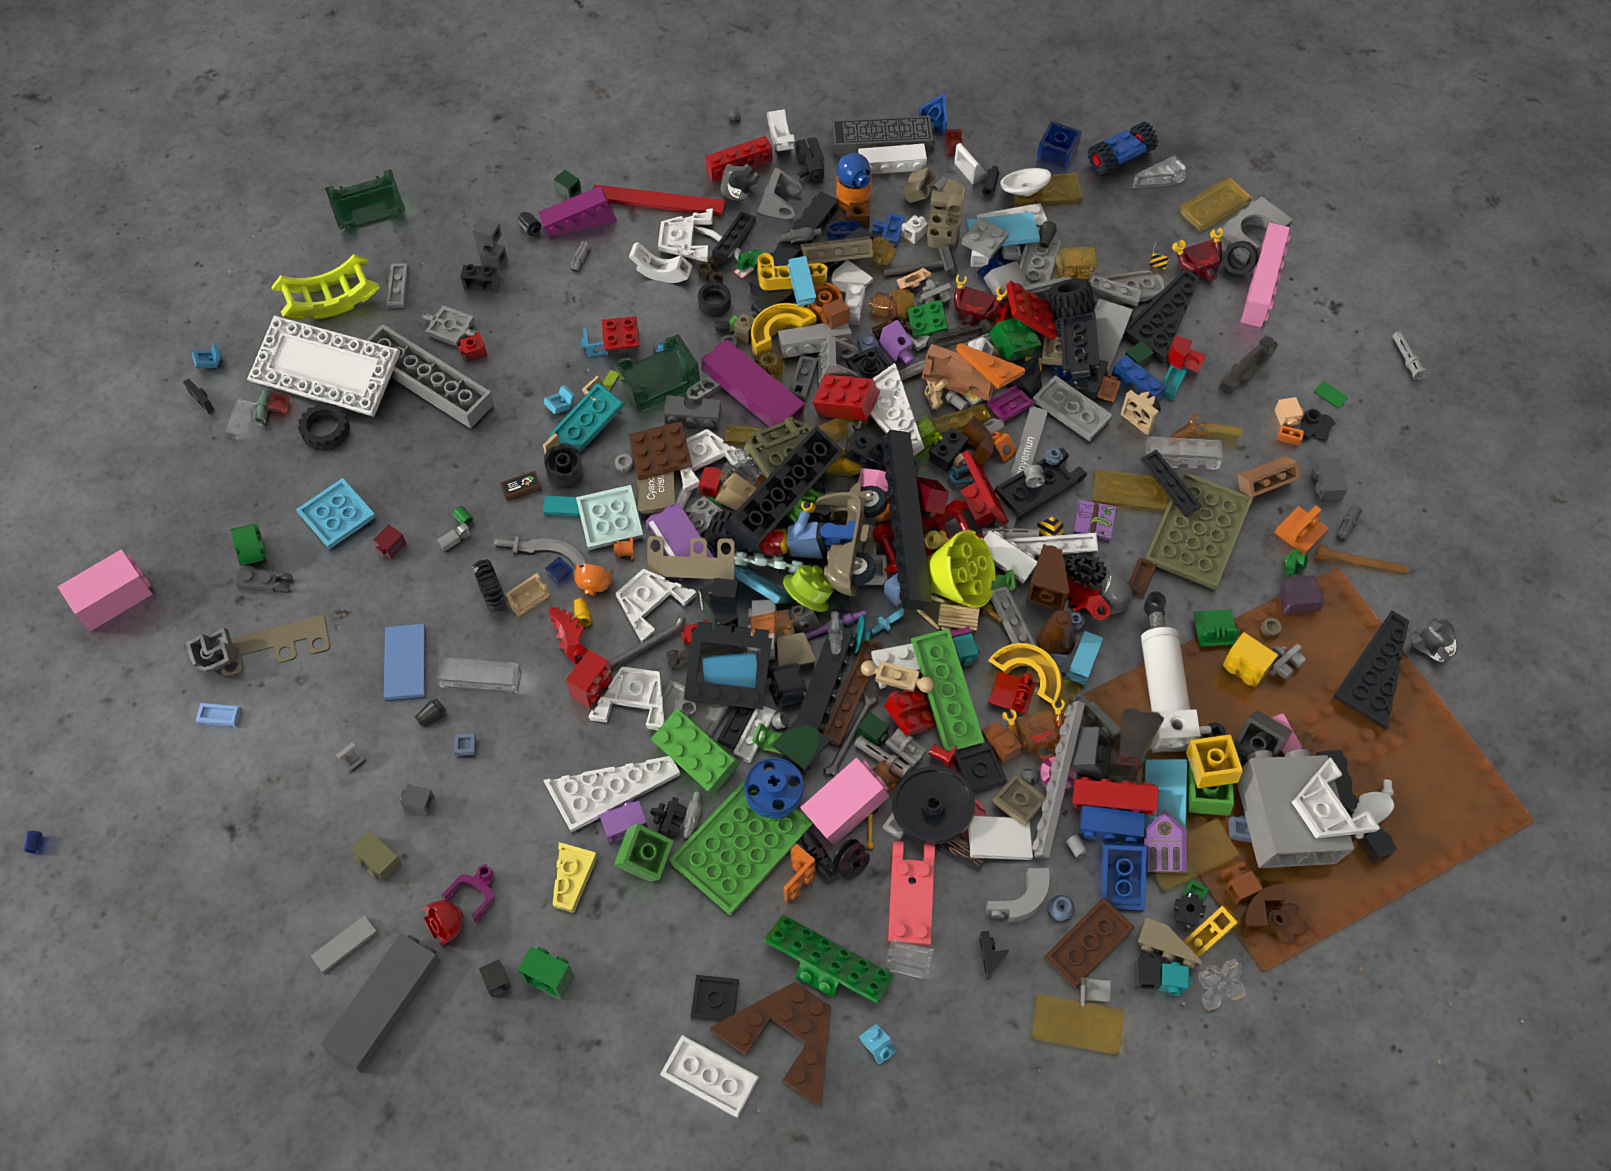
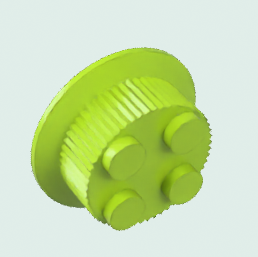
M801 565L795 574H787L784 577L783 584L785 589L796 600L792 608L802 604L818 612H824L829 609V597L834 588L829 584L828 579L824 577L822 568L816 565L814 567Z

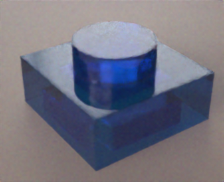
M560 556L545 567L546 572L557 583H560L573 572L572 568Z

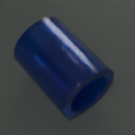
M28 831L23 851L26 853H38L42 833Z

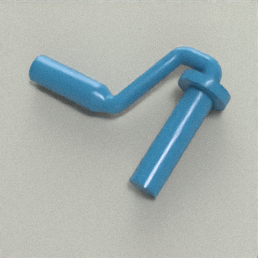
M967 464L958 468L955 466L950 468L948 477L954 485L975 483L974 479L955 480L959 478L960 474L970 471Z

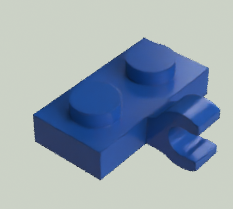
M889 213L886 222L875 219L872 232H883L881 242L897 246L905 216Z

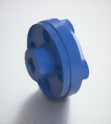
M780 758L764 759L756 763L746 776L744 783L745 799L750 808L757 814L776 820L784 819L798 808L803 799V778L799 770L787 760ZM766 768H773L769 771H765ZM791 782L799 783L796 787H792L789 784ZM753 790H756V791L759 792V793H758L757 795H755V796H752V795L749 794V793H750L751 791H753ZM782 805L784 808L775 810L774 806Z

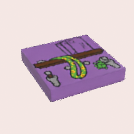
M1079 500L1073 534L1097 533V539L1111 541L1116 506Z

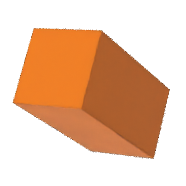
M1281 425L1277 441L1299 446L1304 431Z

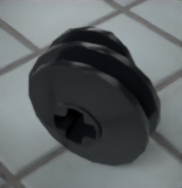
M849 839L836 851L833 858V868L842 877L853 878L866 868L870 860V854L865 853L866 848L857 839Z

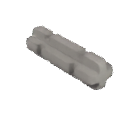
M581 242L573 257L574 259L570 263L571 269L579 270L591 247L589 242Z

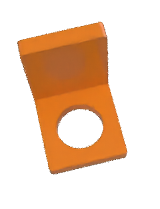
M1000 432L991 434L994 447H996L1002 462H1006L1017 453L1009 434ZM1005 445H1009L1010 451L1007 455L1003 454V448Z

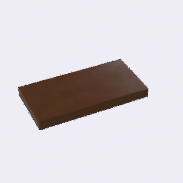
M1103 897L1044 958L1076 989L1081 984V977L1087 978L1135 927Z

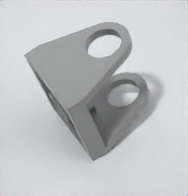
M774 168L765 187L757 213L782 219H792L796 213L795 208L776 194L798 197L803 192L802 185L782 170ZM787 186H796L799 189V191L792 192L787 188ZM780 208L789 209L791 214H783Z
M828 336L817 356L818 386H820L825 375L859 378L858 373L836 364V360H847L859 354L858 348L841 339ZM852 350L855 353L852 355H844L842 354V351Z

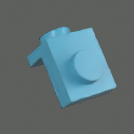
M562 385L558 394L545 397L543 403L554 414L571 409L575 395L565 385Z
M877 1024L859 1036L860 1041L874 1055L879 1065L896 1053L891 1038Z

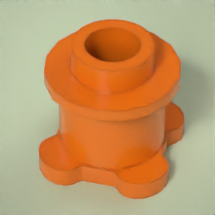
M630 537V541L620 542V540H617V544H614V554L618 555L619 558L621 556H631V560H633V537Z

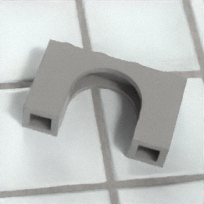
M1260 197L1257 201H1252L1248 208L1242 209L1238 216L1231 218L1224 227H1219L1223 230V235L1219 238L1222 241V250L1225 251L1234 242L1247 241L1253 244L1258 251L1260 246L1242 232L1241 229L1243 227L1258 226L1267 230L1269 222L1291 227L1293 219L1265 198ZM1239 247L1231 253V256L1242 265L1246 266L1250 263L1251 254L1246 248Z

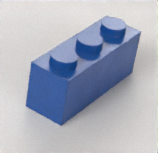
M1083 805L1079 817L1078 836H1084L1088 840L1099 838L1104 839L1106 842L1121 841L1141 844L1144 838L1145 813Z

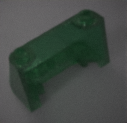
M391 169L383 171L384 176L381 178L375 176L376 179L346 188L340 186V190L334 189L333 186L325 188L340 230L347 232L359 225L391 216L399 217L403 215L402 212L405 211Z
M679 334L665 340L663 351L634 364L629 358H621L614 362L615 369L637 411L643 412L666 402V396H679L700 381L698 362Z

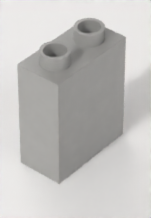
M1297 749L1286 753L1284 757H1273L1271 751L1268 750L1256 751L1247 756L1248 762L1242 767L1243 772L1237 786L1258 868L1336 864L1354 850L1350 835L1315 838L1292 804L1295 797L1328 760V755L1310 756L1309 750ZM1334 780L1328 783V785L1340 801Z

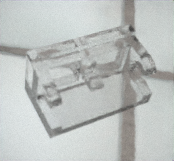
M892 939L885 969L927 980L934 950Z

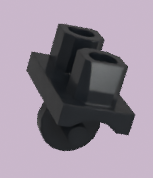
M673 797L672 801L668 802L665 811V804L660 803L658 808H652L650 814L655 817L653 823L659 824L660 819H662L657 833L663 836L676 837L680 830V825L671 822L673 816L683 819L687 810L685 806L678 803V798Z

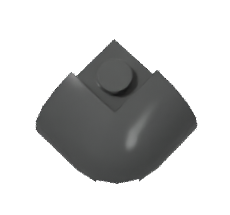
M222 628L208 636L201 634L186 642L193 666L202 671L219 670L238 659V649L233 647L229 631L226 628Z

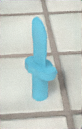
M899 609L886 619L882 616L879 617V623L869 629L870 634L873 636L882 629L889 631L891 629L889 624L901 618L904 614V609Z

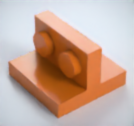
M1315 505L1309 512L1298 506L1276 528L1274 533L1295 549L1300 550L1302 554H1306L1327 533L1329 528L1319 521L1320 517L1318 516L1322 509Z

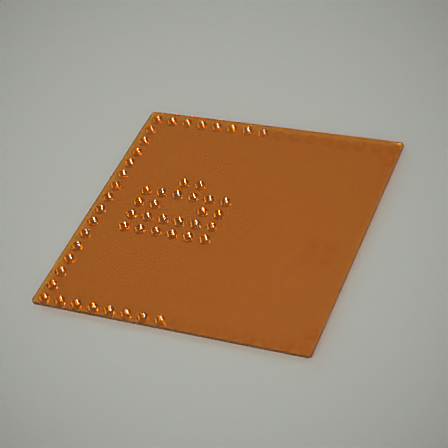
M1335 568L1234 618L1235 627L1240 629V635H1237L1238 639L1245 632L1270 650L1274 646L1280 648L1285 646L1288 649L1285 653L1297 643L1302 647L1300 653L1303 654L1306 661L1300 668L1295 667L1290 662L1288 665L1294 672L1286 680L1278 674L1273 677L1268 672L1259 685L1254 688L1252 685L1244 683L1237 675L1229 673L1222 666L1233 645L1200 647L1198 637L1180 645L1190 709L1197 710L1199 726H1207L1213 722L1220 723L1224 726L1226 735L1231 734L1235 744L1248 717L1256 710L1270 718L1284 713L1302 749L1309 750L1310 756H1315L1317 752L1342 750L1343 756L1347 759V772L1352 778L1351 788L1353 795L1357 798V803H1359L1358 798L1365 793L1381 792L1383 780H1392L1394 795L1391 796V799L1393 800L1394 808L1390 815L1380 822L1378 826L1390 834L1397 850L1390 857L1375 865L1359 844L1364 837L1358 839L1355 836L1353 842L1354 850L1336 864L1258 868L1252 843L1229 839V819L1232 816L1239 818L1242 816L1243 811L1237 783H1233L1234 806L1229 816L1188 813L1187 810V860L1205 887L1209 888V893L1219 908L1227 906L1241 921L1234 928V931L1261 971L1266 972L1533 823L1532 816L1404 651L1400 661L1399 676L1387 730L1382 729L1333 698L1382 625L1339 568ZM1267 618H1275L1282 624V631L1275 638H1268L1261 631V625ZM1145 663L1083 693L1090 702L1093 701L1120 728L1116 738L1110 742L1138 785L1145 783L1146 760L1188 758L1186 751L1152 753L1149 725L1153 716ZM1244 861L1246 869L1241 871L1242 875L1253 871L1254 875L1258 876L1261 880L1263 889L1275 884H1284L1286 900L1283 904L1293 903L1299 906L1298 916L1306 921L1309 928L1308 931L1300 935H1294L1295 942L1293 945L1283 943L1278 938L1276 931L1268 926L1263 932H1242L1243 914L1252 899L1236 906L1225 888L1232 878L1231 876L1222 878L1220 870ZM1266 907L1267 915L1270 911L1278 910L1280 907Z

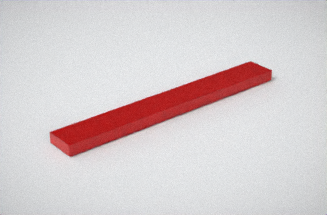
M596 184L593 187L594 189L601 186L609 202L613 204L688 213L696 212L699 214L707 212V209H713V216L723 217L725 200Z

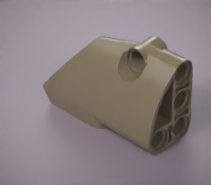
M948 178L942 191L932 190L931 211L926 240L927 245L932 248H943L948 245L951 250H954L958 247L965 187L953 179Z

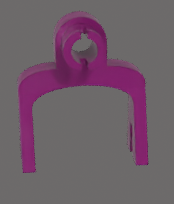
M486 864L478 867L474 877L461 874L442 894L443 900L450 902L461 885L473 887L481 892L486 900L472 914L476 924L479 923L495 899L493 891L489 888L494 882V873L490 866L487 867L488 865Z

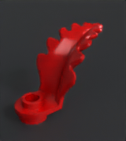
M1067 577L1069 587L1067 599L1072 598L1068 605L1076 604L1073 608L1074 611L1086 608L1097 620H1104L1109 617L1111 609L1109 604L1099 594L1100 589L1091 591L1092 585L1084 588L1085 583L1078 584V580L1072 581V577ZM1098 607H1102V614L1097 612Z
M549 607V616L553 617L551 622L556 623L554 629L560 630L556 634L557 638L562 639L559 647L565 650V655L577 665L583 658V656L579 655H585L588 651L580 643L584 627L583 625L577 627L579 618L571 620L572 612L566 615V609L560 611L559 607Z

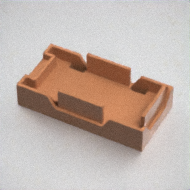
M933 344L930 345L926 354L922 379L939 383L945 378L948 381V384L944 387L945 389L967 395L970 389L972 396L987 401L990 400L995 386L960 353Z

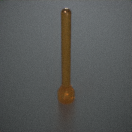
M1319 544L1316 550L1315 557L1319 560L1334 558L1404 573L1409 571L1407 565L1332 551L1327 545Z

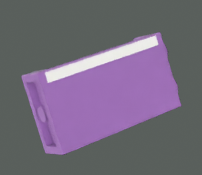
M679 503L668 506L663 512L653 514L646 520L647 530H652L655 536L663 538L664 551L667 556L690 557V540L692 538H701ZM700 541L695 542L693 546L694 551L697 554L702 553L703 544ZM707 547V557L714 558ZM678 577V579L680 580V582H683V581H685L686 579H688V578Z

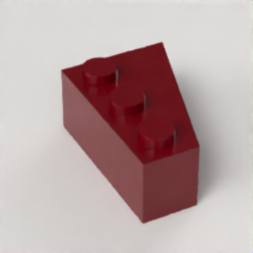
M916 476L920 508L927 511L926 513L929 515L938 516V513L944 514L949 491L938 480Z

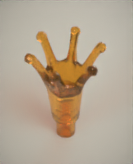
M1199 413L1192 414L1191 419L1185 426L1174 432L1171 437L1165 439L1167 446L1194 435L1209 434L1208 431L1196 432V429L1205 425L1206 422L1192 425L1199 416Z

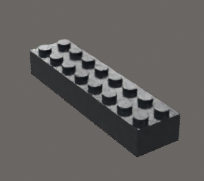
M816 425L725 522L723 527L745 548L752 552L844 450Z

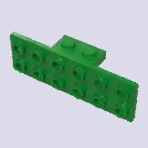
M781 915L764 939L765 943L801 962L795 976L796 978L831 997L835 996L839 985L842 984L867 999L878 1003L894 978L892 973L785 915Z

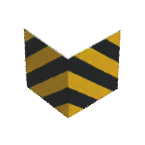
M1153 253L1150 266L1166 269L1169 257Z
M1054 517L1037 523L1039 537L1064 535L1063 523Z

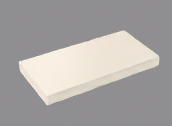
M683 1035L660 1073L661 1077L736 1118L741 1114L759 1080V1076Z

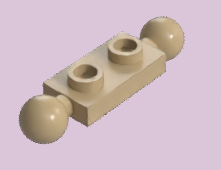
M870 660L863 662L861 665V672L865 676L876 674L875 681L911 692H914L915 686H918L925 693L932 691L934 688V681L930 677L919 679V671L884 661H881L879 667Z

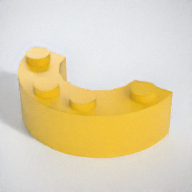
M780 303L764 309L757 315L751 328L752 351L755 358L758 360L772 352L771 338L778 331L816 325V315L804 306L798 307L797 304Z
M1016 643L999 649L988 660L1006 674L1019 666H1029L1035 669L1040 677V688L1037 694L1050 704L1055 700V707L1059 704L1063 692L1062 674L1057 663L1043 649L1031 644Z

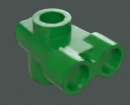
M752 249L748 253L739 254L738 270H745L750 266L757 270L758 257L764 252Z
M1294 549L1290 555H1286L1284 570L1287 572L1285 577L1287 581L1295 582L1298 569H1306L1308 562L1307 554H1301L1300 550Z

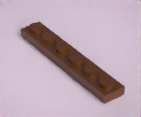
M869 638V641H864L823 732V735L830 740L831 744L841 746L870 679V676H865L861 672L862 663L867 660L872 661L871 651L883 649L884 643Z

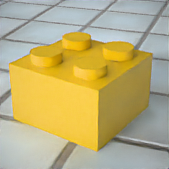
M1243 632L1230 649L1222 666L1229 673L1240 677L1247 685H1252L1256 688L1269 672L1278 654Z
M1231 734L1190 740L1186 754L1197 788L1238 783L1243 770Z

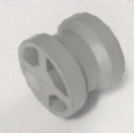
M1030 465L1024 469V474L1027 477L1025 481L1028 487L1034 488L1044 484L1043 469L1040 465Z

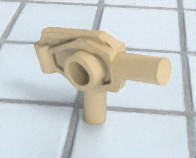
M945 378L939 383L927 380L928 386L925 389V395L932 410H938L943 403L940 399L943 394L942 389L948 384Z

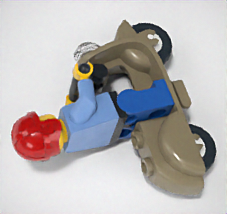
M860 482L856 483L849 492L834 493L829 491L823 493L816 500V506L812 502H802L801 507L803 511H801L798 521L788 527V532L785 529H777L775 526L759 543L760 550L766 555L774 557L784 555L790 550L791 555L794 557L827 558L828 566L824 568V577L828 579L829 584L840 593L856 597L858 586L870 582L876 573V565L872 559L874 547L872 532L874 529L873 526L867 524V520L882 514L887 507V496L883 489L873 485L861 488ZM809 516L811 517L812 523H807ZM847 518L846 525H834L833 523L836 519Z

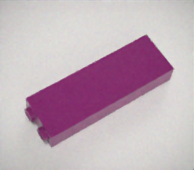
M727 339L722 344L719 343L711 353L703 356L701 370L769 427L784 422L787 417H793L794 420H797L804 413L805 403Z

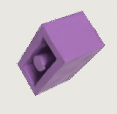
M639 801L627 802L620 808L608 809L600 815L609 844L624 839L629 826L640 824L648 828Z

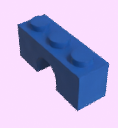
M1127 355L1123 356L1113 366L1111 376L1117 377L1123 388L1131 383L1137 388L1139 394L1149 392L1158 402L1163 399L1167 386Z

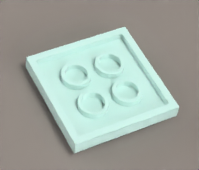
M631 485L576 497L588 550L617 544V540H620V542L630 541V537H633V540L644 538Z

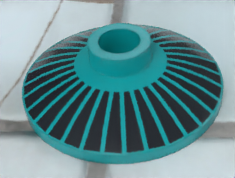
M862 614L857 625L854 653H857L864 641L868 642L870 637V630H867L866 620Z

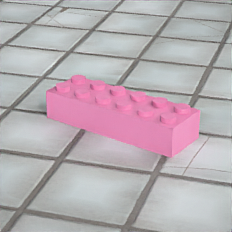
M1269 222L1260 247L1241 323L1261 327L1263 321L1267 322L1274 304L1272 297H1275L1278 288L1275 284L1279 283L1281 277L1278 271H1282L1284 265L1282 258H1285L1288 249L1285 245L1289 244L1291 235H1288L1290 227Z

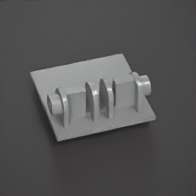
M703 496L684 512L700 537L703 538L713 515L723 510Z

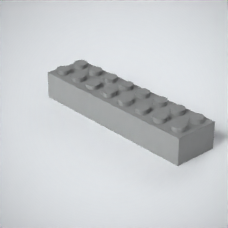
M382 324L366 340L398 349L400 354L390 378L470 429L494 405L492 394L489 390Z

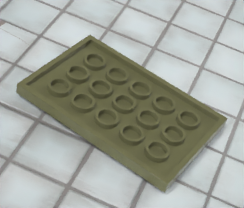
M1182 471L1180 479L1202 506L1199 510L1185 518L1170 499L1144 560L1156 564L1158 568L1216 590L1253 497Z

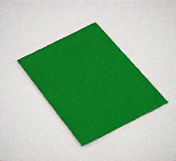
M1325 381L1314 390L1315 393L1338 408L1349 398Z

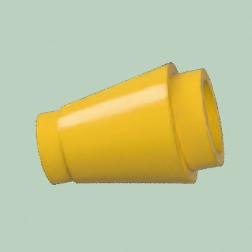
M578 598L574 601L573 619L579 618L578 627L581 625L583 627L589 626L593 619L583 598Z

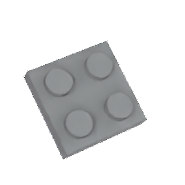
M979 217L964 236L961 244L991 259L1008 238L1009 232Z

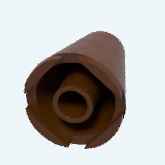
M1056 611L1042 625L1036 638L1038 647L1049 654L1067 655L1074 649L1076 637L1072 617L1067 611Z

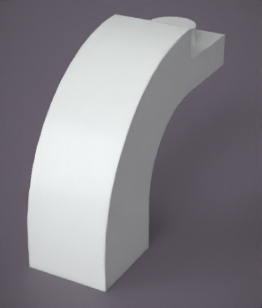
M785 109L768 112V124L775 150L793 149L794 134L790 135Z
M639 242L633 244L629 258L638 265L636 269L638 272L656 281L666 283L681 282L688 279L692 269V265L681 255L673 259L658 258Z

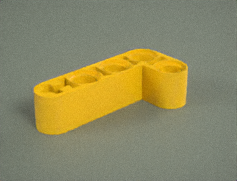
M763 253L759 255L757 272L760 287L763 290L793 289L788 265L774 266V260L770 254ZM822 263L808 264L813 286L817 284L818 286L824 285L827 280V266Z

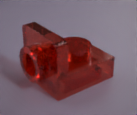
M947 129L945 132L947 156H955L956 146L962 143V129Z

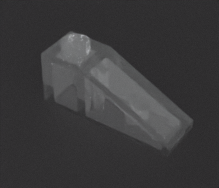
M1174 155L1136 174L1133 187L1172 186L1185 179L1187 167Z

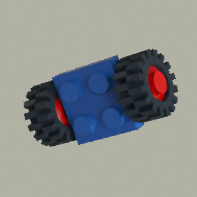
M1142 122L1133 126L1130 129L1131 131L1124 130L1091 146L1088 151V159H1090L1089 163L1092 164V169L1095 168L1094 171L1096 173L1098 172L1099 175H1103L1116 167V162L1121 164L1135 156L1144 155L1155 150L1158 146V140H1156L1158 137L1155 135L1156 131L1152 130L1153 126H1150L1148 122Z

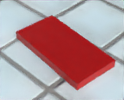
M969 451L962 453L989 510L1003 525L1007 524L1009 519L983 467Z

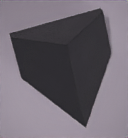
M1038 355L1020 364V367L1026 369L1024 375L1005 385L1009 388L1017 385L1018 389L1022 390L1032 400L1042 388Z

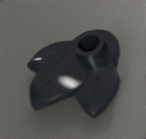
M1309 409L1304 413V422L1301 424V430L1304 431L1303 435L1306 438L1314 435L1317 439L1327 440L1329 437L1328 427H1332L1336 423L1329 415L1321 414L1317 409Z

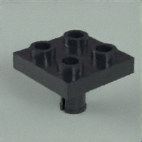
M877 345L846 360L849 369L858 373L859 378L873 379L891 366Z

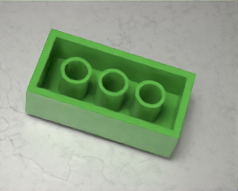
M678 708L674 710L651 738L657 746L703 788L713 794L720 789L741 764L740 761L691 717Z

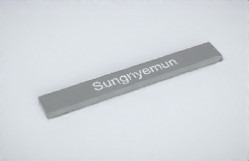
M1030 406L1009 479L1024 471L1026 467L1033 465L1048 410ZM1002 501L1001 505L1009 522L1003 525L999 520H996L994 528L1013 529L1017 516Z

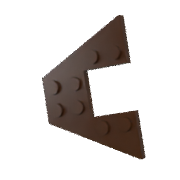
M793 982L710 1027L709 1031L745 1056L770 1020L806 1044L782 1082L818 1107L821 1105L831 1006L798 983Z

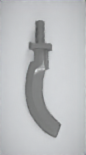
M514 536L515 541L495 538L494 541L495 546L513 548L512 552L518 554V551L534 553L536 550H550L567 556L574 566L576 564H580V566L586 564L584 556L577 548L561 540L537 538L530 541H521L520 536Z

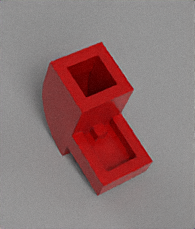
M1175 335L1167 355L1169 363L1179 370L1183 366L1199 372L1206 354L1190 349L1191 340Z

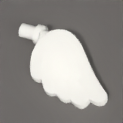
M1383 780L1381 792H1369L1361 795L1358 798L1359 803H1357L1351 818L1368 811L1377 825L1385 820L1394 808V803L1391 799V796L1394 795L1392 780ZM1364 833L1355 834L1358 839H1362Z

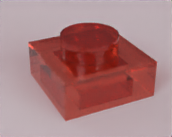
M271 392L268 409L286 414L290 396Z

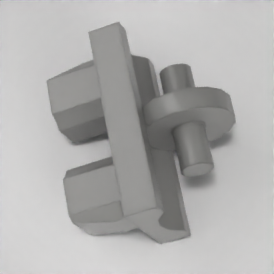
M931 279L927 280L926 287L922 288L924 294L918 300L919 304L935 302V298L938 297L942 300V304L948 303L952 299L949 292L950 284L947 283L940 286L938 281L933 283Z
M1297 643L1285 653L1288 650L1285 646L1282 648L1274 646L1271 650L1278 654L1275 659L1277 662L1269 673L1273 677L1278 674L1285 680L1290 677L1294 670L1288 664L1291 662L1295 667L1300 668L1306 661V658L1300 653L1302 647Z
M899 728L885 743L886 746L912 766H915L927 752L924 747L913 740L912 736L906 737Z

